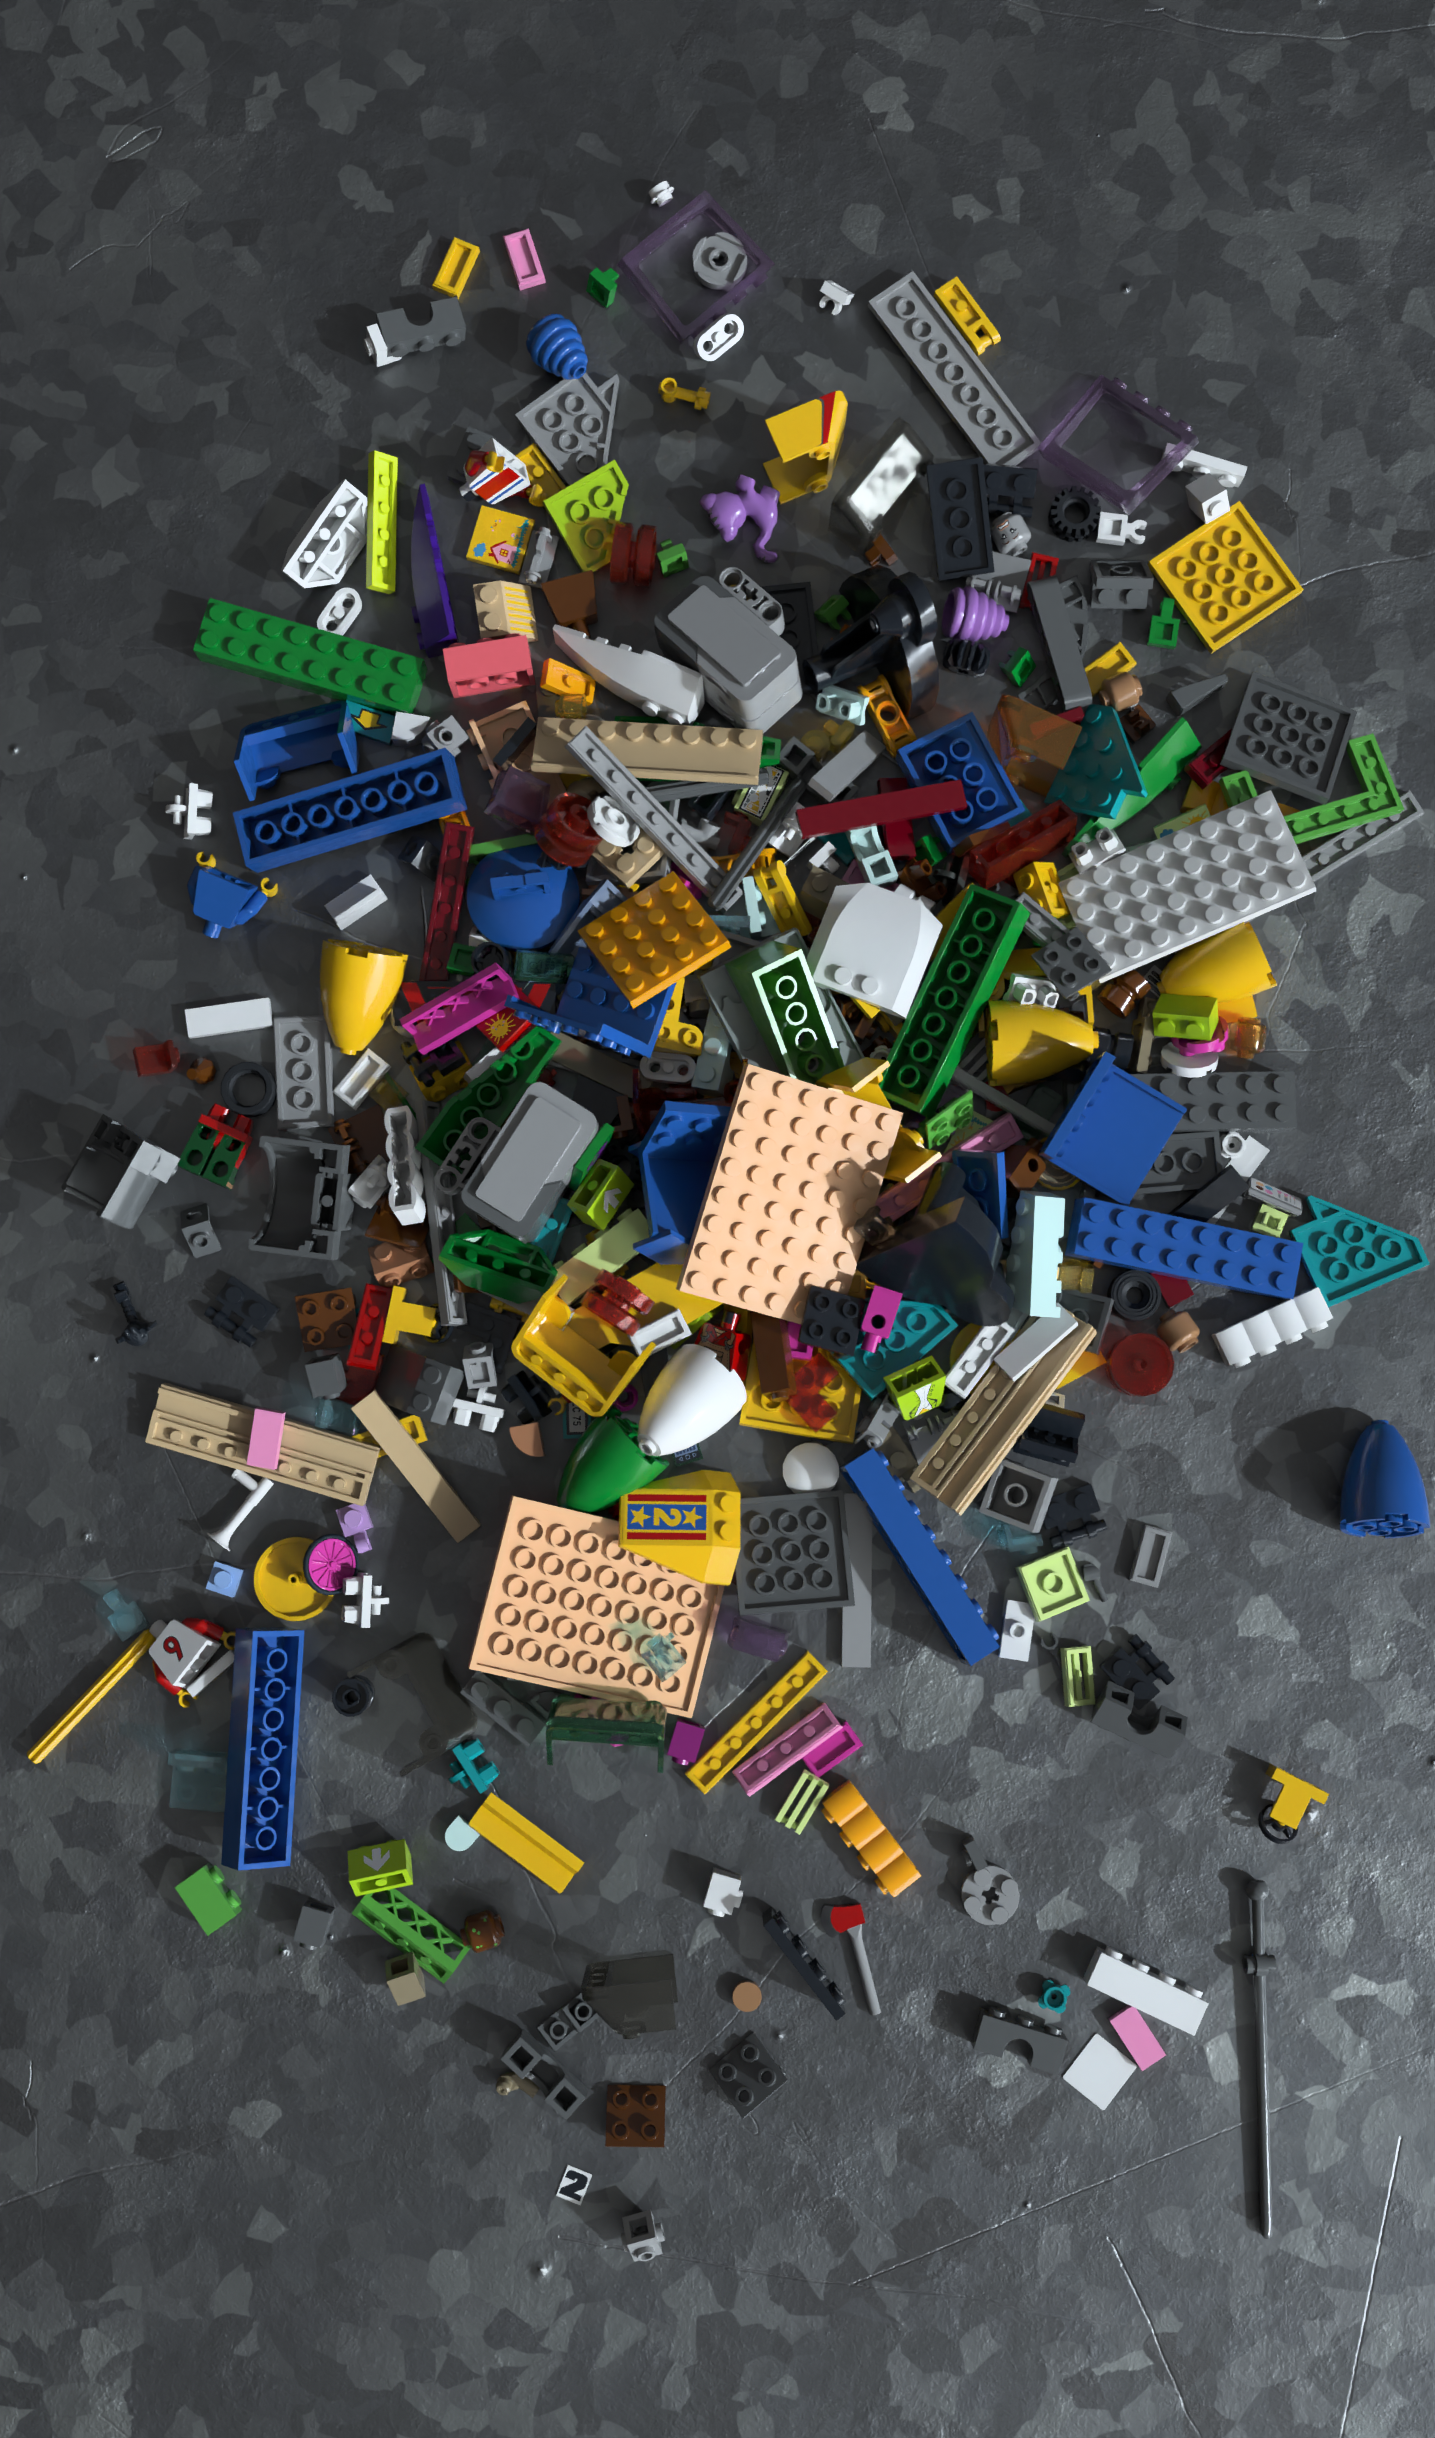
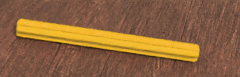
M148 1629L144 1630L27 1752V1757L33 1763L41 1762L152 1646L156 1638Z

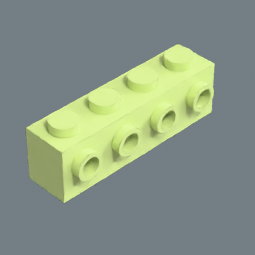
M630 1208L617 1218L619 1223L611 1229L606 1226L603 1231H598L594 1235L596 1240L587 1246L583 1243L571 1252L573 1258L565 1264L561 1260L553 1265L558 1271L554 1283L563 1274L568 1276L567 1281L558 1293L568 1306L572 1305L639 1254L638 1251L633 1249V1244L649 1238L647 1219L638 1208L635 1211H632Z

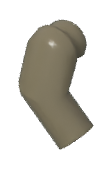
M514 2071L502 2074L497 2079L496 2091L503 2096L508 2095L510 2091L521 2089L533 2098L540 2089L529 2078L524 2077L522 2080Z

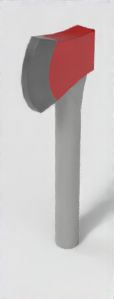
M861 1902L847 1905L825 1904L821 1912L823 1929L832 1938L844 1931L848 1932L869 2014L871 2016L880 2014L881 2010L862 1939V1924L865 1923Z

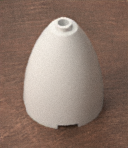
M686 1344L666 1363L647 1395L640 1416L637 1439L639 1448L643 1453L648 1456H662L687 1449L717 1432L741 1410L747 1399L743 1382L734 1369L728 1371L715 1359L717 1355L715 1352L700 1345Z

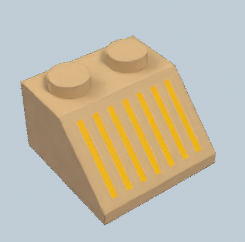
M501 580L473 584L481 639L492 638L493 640L504 639L508 634L519 633L521 636H527L528 643L539 641L531 586Z

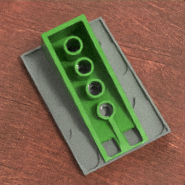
M793 927L696 975L743 1066L744 1063L815 1085L816 1081L824 1075L865 1058L830 990L815 986L806 962L809 950L798 928Z

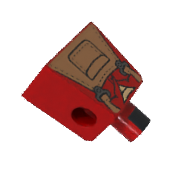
M724 1310L720 1324L705 1322L702 1325L694 1344L717 1354L715 1357L717 1361L728 1371L734 1369L741 1381H745L751 1336L737 1330L741 1314Z

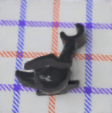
M124 1281L113 1285L116 1291L114 1296L117 1302L121 1304L129 1324L122 1335L116 1337L115 1341L117 1344L125 1341L132 1346H143L148 1341L149 1332L157 1325L156 1320L150 1323L138 1321L135 1309L132 1306L129 1289Z

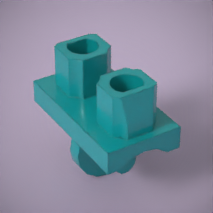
M478 1738L466 1743L461 1741L452 1749L463 1769H461L456 1760L449 1764L454 1772V1775L448 1779L451 1784L459 1780L463 1788L466 1789L472 1785L466 1776L468 1774L481 1794L489 1788L490 1783L500 1774L492 1760L481 1768L478 1767L474 1758L485 1752L484 1746Z

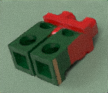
M214 1103L207 1116L201 1115L199 1123L180 1156L181 1159L178 1162V1166L231 1191L240 1164L253 1141L250 1133L254 1121L238 1114L233 1127L224 1124L230 1110Z

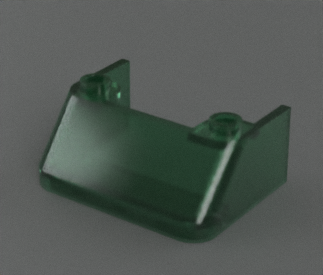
M559 1695L551 1701L547 1719V1765H553L556 1740L658 1747L657 1773H663L667 1709L658 1701L642 1703L574 1698L571 1695Z

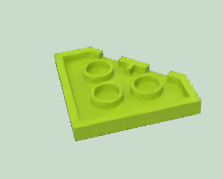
M616 460L609 462L542 502L581 572L590 570L595 572L607 565L611 559L612 548L629 486Z

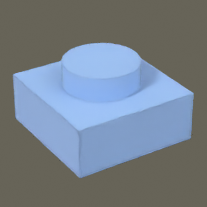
M215 1561L205 1589L232 1598L235 1597L244 1569Z

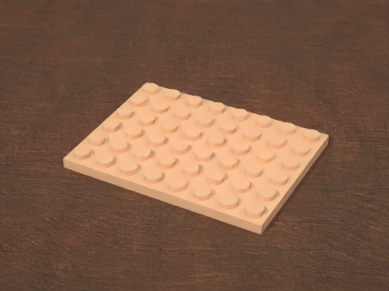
M744 1063L676 1289L798 1324L802 1323L810 1287L816 1286L848 1295L903 1113Z
M512 1495L468 1668L692 1718L725 1585L697 1582L618 1547V1520Z

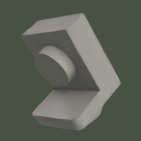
M474 1342L464 1346L463 1365L468 1389L497 1386L493 1360V1344Z

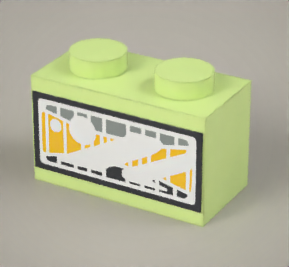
M775 765L764 767L769 774V784L737 790L732 800V804L735 805L734 815L760 827L779 800L789 778L788 771Z

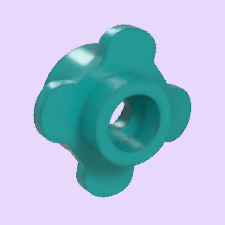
M1045 1980L1042 1983V1996L1038 1998L1039 2006L1042 2009L1049 2008L1059 2014L1063 2013L1066 2010L1065 2005L1067 2003V1996L1070 1995V1988L1066 1984L1060 1986L1054 1984L1052 1980ZM1052 1994L1057 1995L1056 1999L1051 1998Z

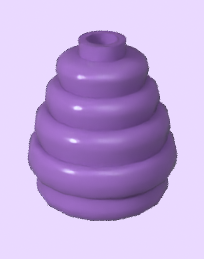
M967 586L964 588H953L948 594L941 623L942 633L945 637L977 641L979 639L985 640L989 637L996 638L1001 631L1005 632L1007 630L1009 615L1005 614V609L1001 604L997 605L995 600L988 598L984 592H977L975 588Z

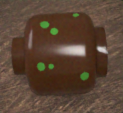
M484 1910L467 1916L464 1921L465 1928L460 1929L464 1946L470 1945L475 1953L498 1947L501 1944V1937L505 1936L501 1917L499 1914H494L492 1910Z

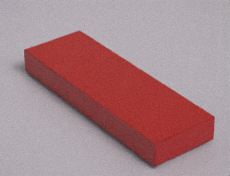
M366 1283L347 1365L376 1370L393 1288Z

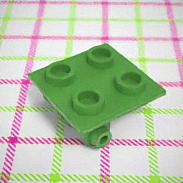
M969 1090L959 1098L954 1097L943 1107L939 1108V1114L935 1112L932 1119L926 1118L919 1123V1128L916 1131L922 1138H927V1148L929 1150L935 1145L943 1144L952 1132L958 1128L966 1127L971 1122L973 1117L972 1090Z

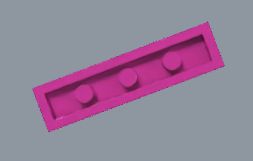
M494 963L399 1020L401 1025L413 1035L418 1051L425 1055L506 1008L504 1004L508 995L518 999L520 997L512 978L497 963ZM496 974L499 976L493 981L486 982L487 979L493 977ZM467 991H473L467 996H461ZM443 1005H449L443 1010H437ZM419 1019H425L423 1022L419 1023L416 1026L412 1024L418 1021Z

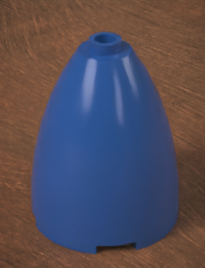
M1387 1420L1371 1421V1425L1366 1426L1358 1438L1345 1471L1340 1502V1530L1345 1534L1357 1537H1365L1366 1532L1374 1536L1385 1535V1538H1402L1423 1534L1424 1528H1430L1429 1508L1424 1483L1414 1456L1404 1438L1393 1425H1389Z

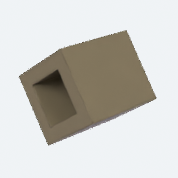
M413 1951L385 1961L386 1982L398 2006L426 1997L424 1975Z

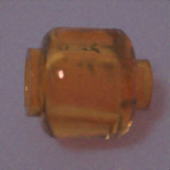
M1238 1017V1021L1233 1022L1230 1026L1229 1049L1237 1052L1238 1058L1254 1059V1054L1262 1053L1265 1049L1267 1027L1261 1024V1019Z

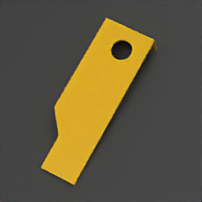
M656 1263L572 1311L571 1313L574 1312L567 1326L598 1350L609 1343L633 1347L627 1334L677 1309L680 1310L686 1324H689L723 1303L677 1290L676 1287L683 1264L661 1265Z

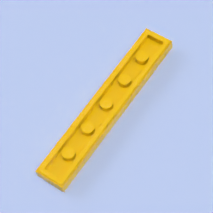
M807 1650L685 1772V1775L706 1794L828 1671Z

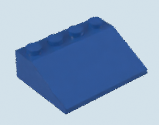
M973 712L897 751L895 759L911 788L960 779L962 781L967 808L927 816L936 836L940 839L944 851L947 852V856L954 853L953 848L960 844L967 836L1006 823L1025 811L1021 800Z

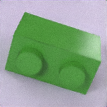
M210 1862L175 1887L207 1936L242 1910L239 1896L234 1890L231 1889L229 1891L223 1882L225 1880L223 1873L216 1865L212 1866Z

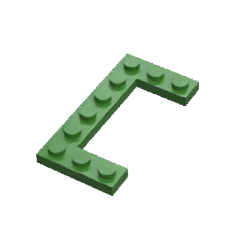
M1373 733L1348 740L1346 745V751L1364 793L1283 816L1296 844L1396 815L1404 810ZM1247 771L1222 777L1218 781L1229 808L1258 796Z

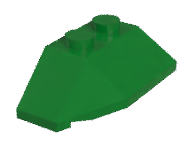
M489 1229L471 1231L461 1235L458 1233L450 1234L439 1255V1260L466 1286L517 1304L540 1299L553 1285L558 1275V1271L553 1267L541 1247L530 1243L525 1245L513 1237Z

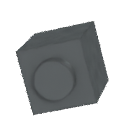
M339 1353L312 1358L305 1364L313 1398L323 1396L324 1400L339 1397L340 1393L348 1386Z
M307 1900L302 1906L293 1941L300 1942V1947L309 1950H316L317 1947L322 1948L328 1936L335 1908Z

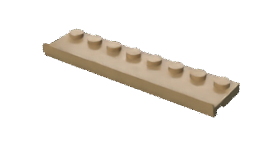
M538 717L531 770L533 772L591 775L564 747L587 726L635 778L758 785L763 730Z
M1067 1309L1065 1310L1078 1322V1326L1015 1382L995 1364L911 1475L910 1480L948 1506L961 1516L1096 1336V1329L1092 1325L1086 1324L1075 1317ZM1031 1316L1014 1340L1041 1317Z
M163 1383L159 1387V1396L156 1408L152 1413L146 1443L356 1505L364 1506L366 1504L381 1449L380 1445L285 1418L277 1469L272 1470L247 1465L255 1412L254 1408L169 1383Z

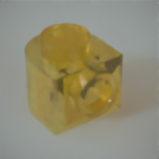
M561 694L560 700L555 701L556 717L586 720L587 700L585 694Z

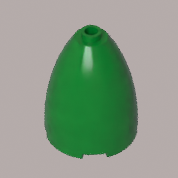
M612 1405L603 1416L593 1419L572 1450L560 1479L556 1498L558 1506L593 1515L619 1504L621 1496L651 1483L669 1466V1462L667 1460L662 1461L660 1456H648L643 1453L639 1448L637 1439L639 1425L637 1423L634 1424L628 1418H621L622 1411Z

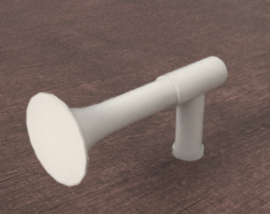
M236 1469L231 1477L238 1480L251 1492L240 1508L220 1530L207 1534L222 1547L230 1551L228 1545L231 1535L253 1507L260 1502L274 1483L269 1479L263 1477L258 1483L244 1471Z

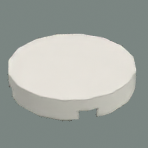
M599 796L589 805L587 809L589 822L597 834L604 840L615 846L626 847L637 839L640 834V826L634 822L633 818L613 797L605 796L600 798Z
M1170 1042L1163 1047L1160 1062L1162 1067L1165 1069L1167 1067L1171 1068L1172 1073L1177 1076L1188 1078L1202 1077L1206 1075L1207 1071L1211 1070L1212 1073L1216 1070L1218 1053L1207 1052L1196 1053L1193 1056H1183L1179 1053V1049Z

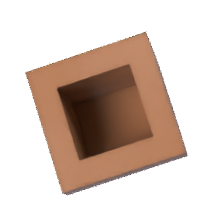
M540 1422L509 1428L511 1438L519 1450L530 1456H546Z

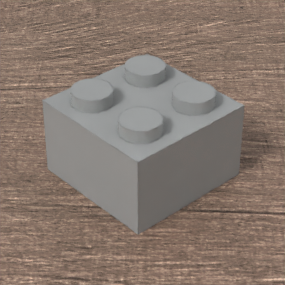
M1003 1459L991 1476L979 1512L1029 1532L1039 1533L1058 1478L1008 1459Z

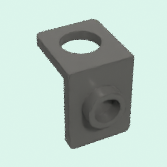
M412 836L398 856V859L413 865L434 883L436 882L441 851L427 840ZM417 845L415 851L408 856L409 851L412 849V847Z
M207 1203L180 1212L181 1230L195 1258L221 1250L220 1242L210 1222ZM202 1213L200 1217L188 1220L191 1215Z

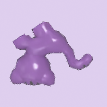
M740 474L735 483L738 494L723 491L717 494L709 493L702 496L700 504L708 512V517L712 524L720 531L722 539L726 542L733 540L737 535L738 529L746 520V516H750L761 529L759 537L753 544L756 557L769 563H774L777 560V554L773 551L765 550L764 545L771 538L773 528L777 523V503L780 496L778 490L764 485L760 493L754 490L755 480Z

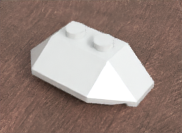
M346 479L340 482L319 502L288 547L281 571L302 588L339 583L367 542V497Z

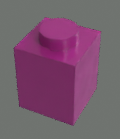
M677 1718L667 1755L672 1756L671 1760L682 1765L696 1762L705 1726Z

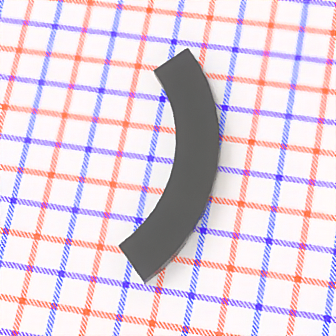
M1075 575L1060 582L1059 585L1081 659L1083 660L1089 633L1088 606L1078 575ZM1049 666L1031 686L1015 695V700L1027 722L1042 714L1058 700Z

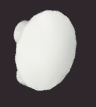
M820 1442L803 1443L795 1446L787 1454L783 1462V1477L786 1485L795 1494L831 1491L839 1478V1464L835 1455Z

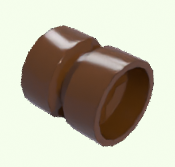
M1134 969L1114 977V984L1108 983L1097 996L1099 1001L1110 1012L1122 1019H1126L1136 1007L1134 1000L1143 999L1151 989L1147 980Z

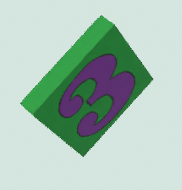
M608 1123L603 1124L574 1164L569 1188L576 1192L598 1158L602 1159L608 1151L614 1131L613 1126Z

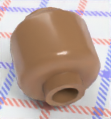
M1124 671L1104 679L1102 691L1098 692L1103 706H1110L1119 713L1138 704L1139 697L1142 696V687L1136 675H1131L1129 672Z
M1172 1309L1159 1318L1162 1323L1158 1326L1157 1333L1170 1351L1183 1353L1198 1343L1197 1337L1200 1334V1330L1186 1311L1176 1313Z

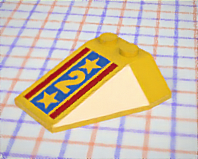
M700 1470L652 1481L644 1487L621 1496L619 1499L618 1547L697 1582L729 1586L740 1552V1491L732 1474L729 1472Z

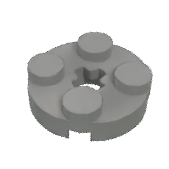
M719 232L709 238L706 236L697 243L693 251L694 276L708 288L730 291L734 288V285L742 280L746 273V252L741 241L729 233ZM723 256L725 257L724 262L726 264L724 266H716L712 260Z
M987 1864L988 1867L978 1872L976 1869L972 1870L966 1875L961 1885L960 1895L963 1906L972 1919L984 1925H1001L1007 1922L1008 1918L1015 1913L1020 1899L1018 1884L1003 1867ZM990 1887H994L995 1894L998 1895L996 1900L992 1899L991 1902H986V1897L982 1895V1892L984 1890L989 1891Z

